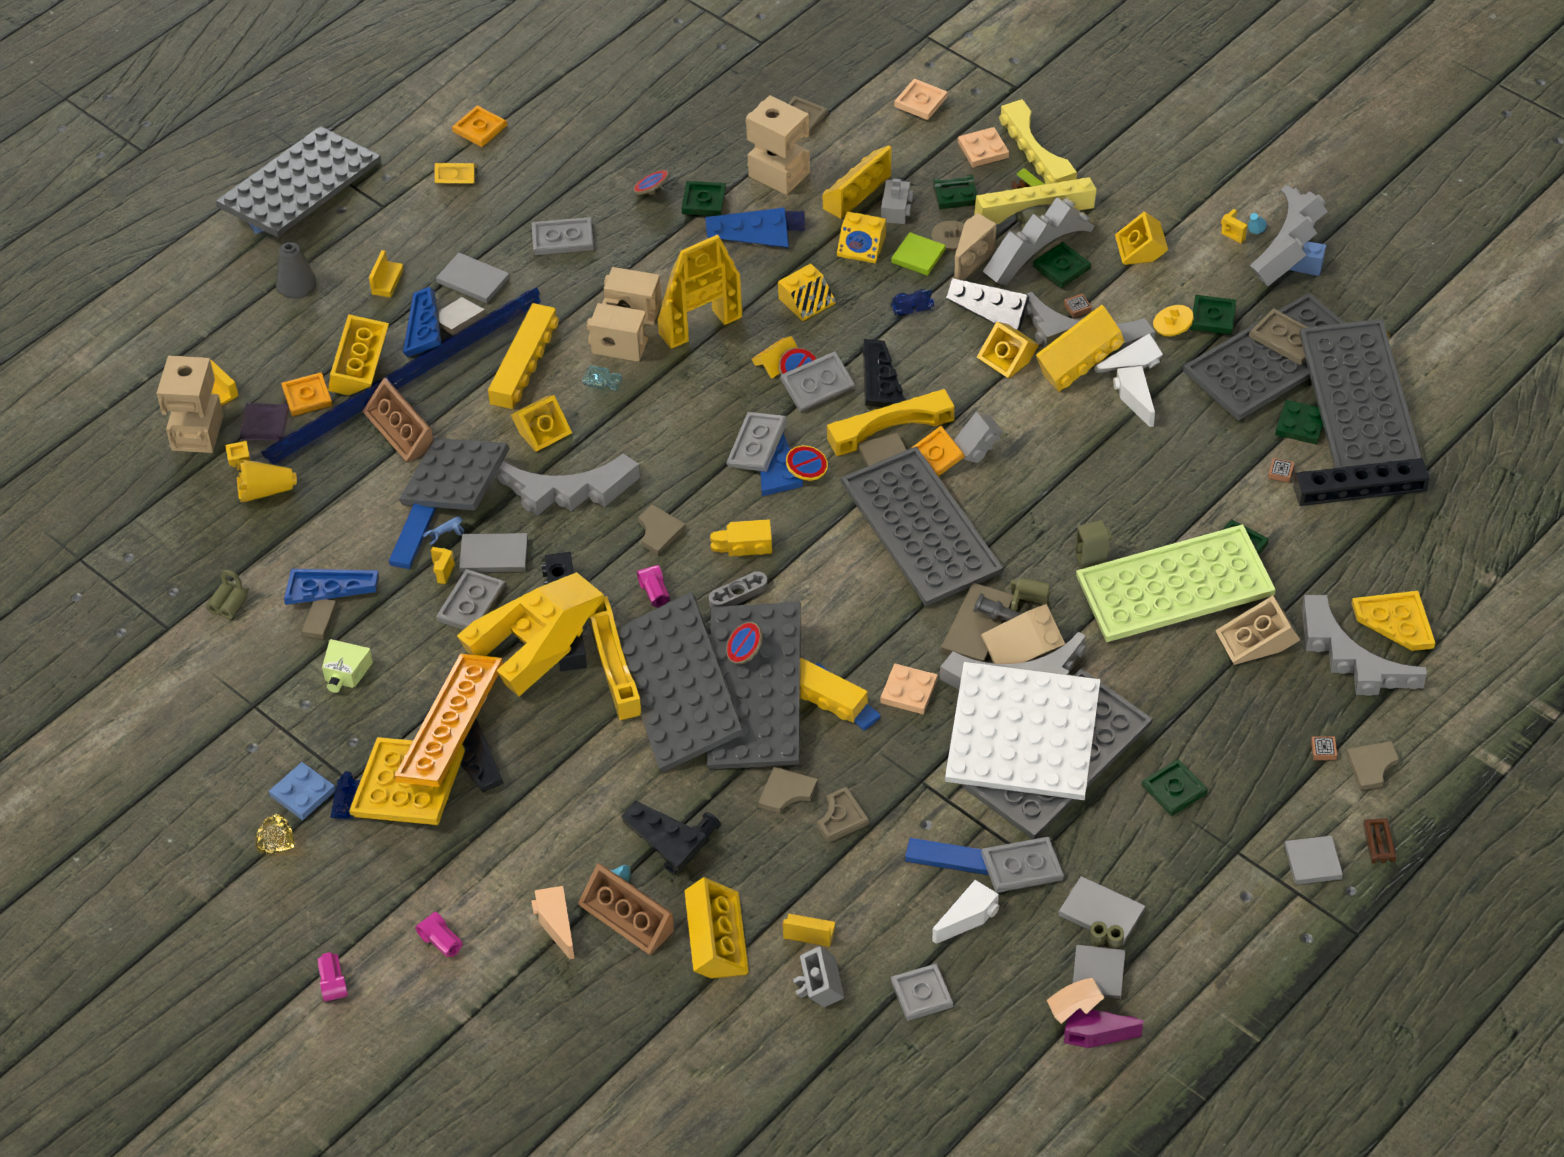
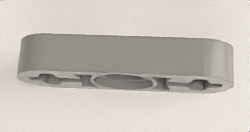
M753 572L713 590L709 594L710 608L735 606L765 592L767 589L766 575L762 572ZM738 588L744 590V592L739 595H736L732 592L734 589Z

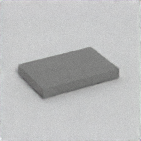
M591 217L531 222L534 255L594 250Z
M458 252L436 277V281L455 291L488 303L508 281L509 273Z
M835 351L780 376L799 412L855 388L853 380Z
M747 412L726 462L727 466L730 468L767 472L787 424L786 416Z
M527 533L462 534L460 573H464L466 569L475 572H526Z
M466 569L437 614V621L464 630L473 621L491 612L504 591L506 582Z
M1049 836L983 848L981 851L996 893L1063 880L1064 875Z
M1081 876L1059 910V916L1088 930L1096 921L1104 922L1107 929L1113 925L1121 926L1124 930V945L1145 911V905Z

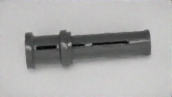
M980 593L973 612H981L990 616L992 620L999 619L1005 622L1021 615L1019 612L1002 606L1003 603L1001 601L995 602L984 597L982 593Z

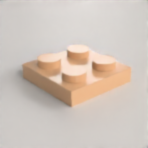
M913 79L894 101V107L929 120L946 100L948 92Z
M995 127L958 136V144L972 168L1009 158V151Z
M894 663L881 695L880 703L924 714L938 675Z

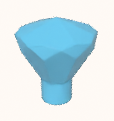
M1252 213L1250 215L1251 220L1248 222V229L1250 233L1260 234L1267 227L1266 220L1258 216V214Z
M622 865L611 870L628 883L630 882L631 870L628 865Z

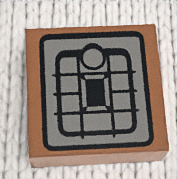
M1083 294L1064 300V306L1073 318L1092 311L1091 305Z
M1273 458L1268 478L1289 483L1294 462Z
M1335 737L1311 738L1313 760L1337 759Z

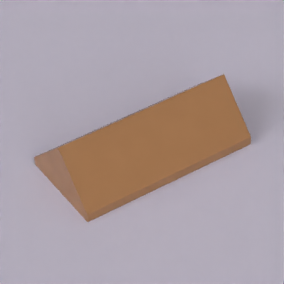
M384 378L362 412L404 460L410 462L426 453L433 442L432 430L389 380Z
M597 863L578 905L649 955L653 954L674 932L672 913L604 865Z

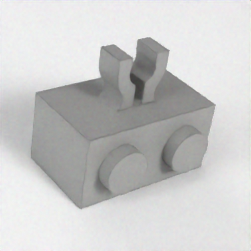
M901 179L886 180L881 206V218H885L887 223L905 224L906 216H910L911 204L909 202H913V190H910V182L901 181Z
M976 411L954 439V442L965 455L964 460L979 463L985 457L987 451L992 450V445L999 441V436L1003 430L989 414Z
M821 946L800 955L804 976H798L793 981L798 986L804 985L801 989L796 990L797 996L803 998L808 995L811 1000L822 1007L845 998L835 955Z

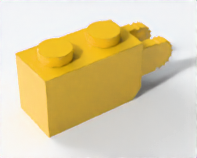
M770 519L730 522L727 525V530L713 531L710 534L711 550L717 553L728 552L729 556L772 554Z

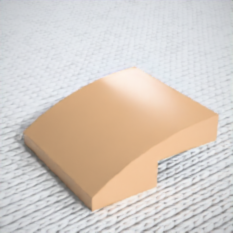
M1088 978L1066 986L1052 995L1047 1002L1054 1017L1062 1024L1078 1008H1081L1087 1014L1104 999V996L1097 982L1093 978Z

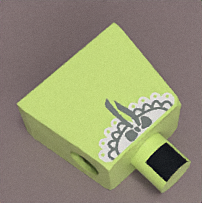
M330 639L322 666L324 679L328 682V690L337 693L342 685L351 688L355 687L373 663L370 648Z

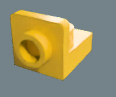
M1233 209L1228 214H1225L1221 220V234L1242 244L1246 240L1248 225L1236 219L1237 210Z
M432 547L433 571L436 573L437 583L446 584L455 566L453 552L445 548Z

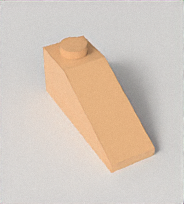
M563 886L535 890L536 900H531L533 915L538 914L542 927L569 959H574Z

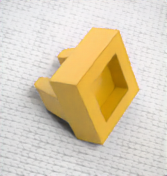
M247 441L226 445L229 466L237 467V462L241 459L250 461Z

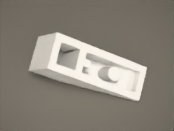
M1149 333L1096 365L1094 371L1096 373L1115 372L1119 368L1142 366L1143 369L1148 366L1150 369L1160 363L1159 359L1163 354Z
M1136 366L1117 369V377L1113 378L1114 389L1118 390L1120 399L1149 427L1154 426L1155 410L1143 367Z
M974 880L934 926L932 942L940 943L984 924L989 917H994L999 909V894Z

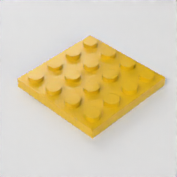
M377 737L349 810L351 817L439 825L465 752L463 745H461L440 787L396 782L395 774L413 742L412 740Z

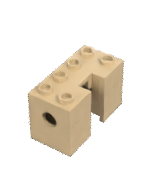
M769 95L746 117L747 140L755 143V148L748 154V175L787 195L810 173L809 150L795 144L800 138L809 137V114Z
M612 267L610 274L605 277L604 300L602 304H597L592 318H589L587 322V330L590 331L588 344L591 345L592 354L640 362L648 341V337L644 336L643 326L644 324L654 325L662 305L660 275Z
M167 357L157 390V397L162 415H167V412L171 411L166 431L172 451L213 453L224 415L219 394H211L215 377L210 358Z

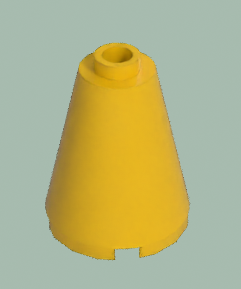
M243 459L237 462V471L241 470L239 477H237L238 497L241 499V503L292 490L293 485L297 483L296 472H292L291 468Z

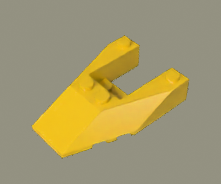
M718 235L681 250L672 268L658 317L659 335L671 349L689 341L687 312L709 302H712V311L724 325L742 318L740 273Z
M576 572L536 588L478 618L460 632L457 637L470 655L487 656L512 633L524 642L525 645L497 669L504 684L519 697L570 652V645L576 636L579 637L581 635L583 625L588 618H592L605 596Z

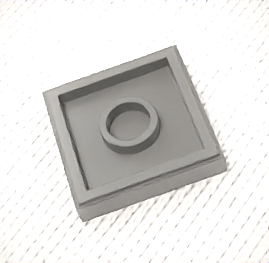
M1332 836L1285 841L1284 846L1295 885L1342 879L1343 874Z
M1076 945L1073 983L1093 978L1104 997L1121 999L1125 950Z
M937 963L891 977L892 986L907 1021L953 1008V1001Z

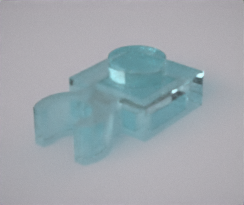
M589 365L582 380L583 385L603 389L604 385L612 390H618V382H622V375L619 373L610 374L607 368Z

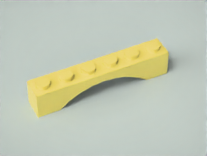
M1023 99L1001 106L999 119L1002 126L1007 128L1010 137L1014 138L1019 149L1024 151L1028 161L1032 162L1037 173L1045 180V184L1076 180L1077 172L1067 159L1048 152L1034 139L1030 131L1031 110Z
M1090 177L977 195L974 214L979 213L996 224H1000L1008 217L1026 208L1052 204L1056 197L1063 200L1066 197L1075 203L1074 207L1079 211L1093 209L1096 188Z

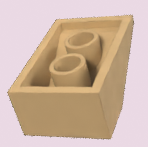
M979 213L967 219L964 224L955 254L954 279L964 281L995 253L996 223Z
M1274 596L1269 597L1215 630L1234 665L1282 652L1300 641L1283 608Z
M1047 604L1029 610L981 634L994 664H1015L1033 661L1051 654L1065 645Z

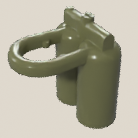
M223 570L221 573L223 583L220 584L206 604V609L212 614L218 615L220 613L224 618L232 619L247 598L249 588L242 585L240 577L235 572ZM226 575L233 577L236 583L228 581Z
M1026 578L1011 580L1009 589H1011V594L1014 595L1011 610L1017 612L1019 600L1048 605L1050 583Z
M1096 921L1091 925L1090 942L1093 947L1103 945L1110 949H1120L1122 947L1124 930L1121 926L1113 925L1107 929L1106 924L1101 921Z

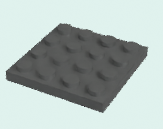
M434 438L399 500L402 505L409 506L418 504L426 507L476 510L510 448L507 443Z

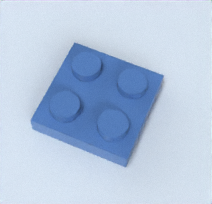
M301 762L269 791L270 797L301 820H304L336 790L332 783Z

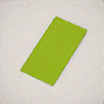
M1025 168L1016 174L1031 186L1044 184Z

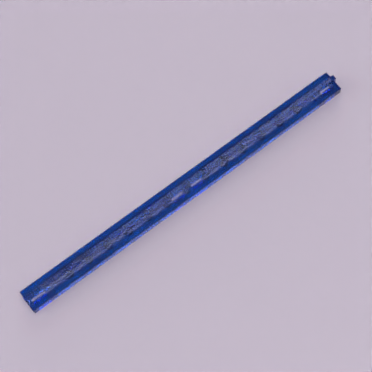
M535 287L527 290L456 335L441 342V345L431 348L373 383L371 387L358 392L262 450L263 457L268 459L271 465L286 458V456L299 450V448L306 446L321 435L355 416V414L362 412L384 378L388 379L398 390L431 368L446 361L464 348L530 309L532 303L539 304L541 302L538 296L540 295L538 288Z

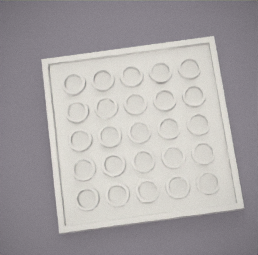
M964 662L945 782L1085 800L1100 679Z

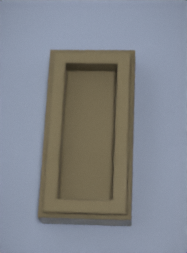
M323 599L313 601L301 631L302 636L324 640L337 607L335 600Z

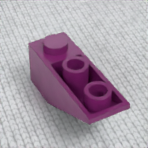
M1078 1008L1067 1019L1064 1043L1091 1048L1142 1036L1144 1020L1133 1016L1115 1015L1109 1011L1090 1010L1085 1014L1081 1008Z

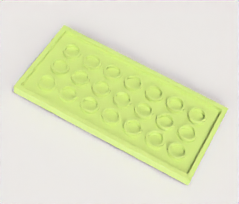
M1243 524L1076 571L1077 579L1106 642L1274 596L1276 591Z

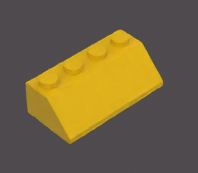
M888 145L873 151L867 157H864L858 165L851 168L845 176L838 179L831 188L825 190L822 196L823 209L842 219L846 216L847 211L853 210L890 178L891 146Z
M1100 305L1037 353L1036 357L1044 377L1060 392L1064 388L1069 387L1081 375L1086 374L1094 365L1102 362L1111 352L1119 349L1125 341L1121 330L1106 308Z
M348 314L330 373L328 391L351 395L371 387L389 323Z
M703 877L684 890L693 970L711 979L746 975L749 973L739 892Z

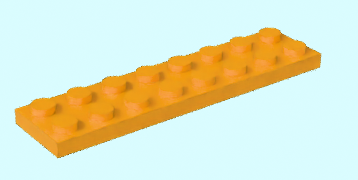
M469 654L459 655L395 774L396 782L440 787L498 676L497 669L503 665L502 658Z

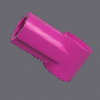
M659 565L637 571L640 587L642 590L645 589L652 606L659 608L670 601Z
M433 912L415 926L422 940L426 943L431 942L446 957L455 956L463 946L462 941L447 927L446 922L437 912Z
M331 952L322 954L317 960L324 1002L348 997L338 954H332Z

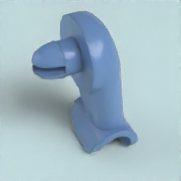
M457 516L439 527L427 531L423 534V537H426L428 534L431 535L432 541L429 544L432 545L437 541L438 536L447 531L450 532L452 529L457 535L462 536L464 529L460 523L463 519Z

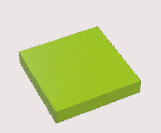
M909 232L892 256L891 263L928 276L945 252L946 245Z

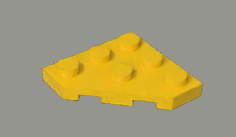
M1418 591L1352 598V607L1356 620L1359 623L1411 651L1433 649L1435 647V640Z

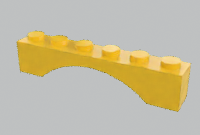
M945 389L934 391L923 396L914 397L910 400L828 424L827 440L835 455L840 456L856 451L858 443L864 442L869 436L890 426L910 423L938 426L954 421L955 406Z
M606 596L592 618H588L619 720L641 716L640 697L627 667L611 606Z

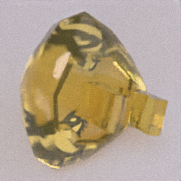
M282 814L271 815L259 826L255 837V847L259 853L274 854L295 847L291 827Z

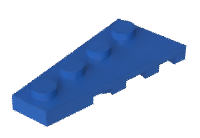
M785 208L705 217L708 238L718 235L721 240L789 248Z
M431 287L413 293L403 353L407 357L441 345L435 292Z
M782 433L767 472L760 471L762 496L803 487V480L795 477L786 466V456L790 448L784 433Z
M291 569L284 602L285 605L376 592L379 572L378 570Z

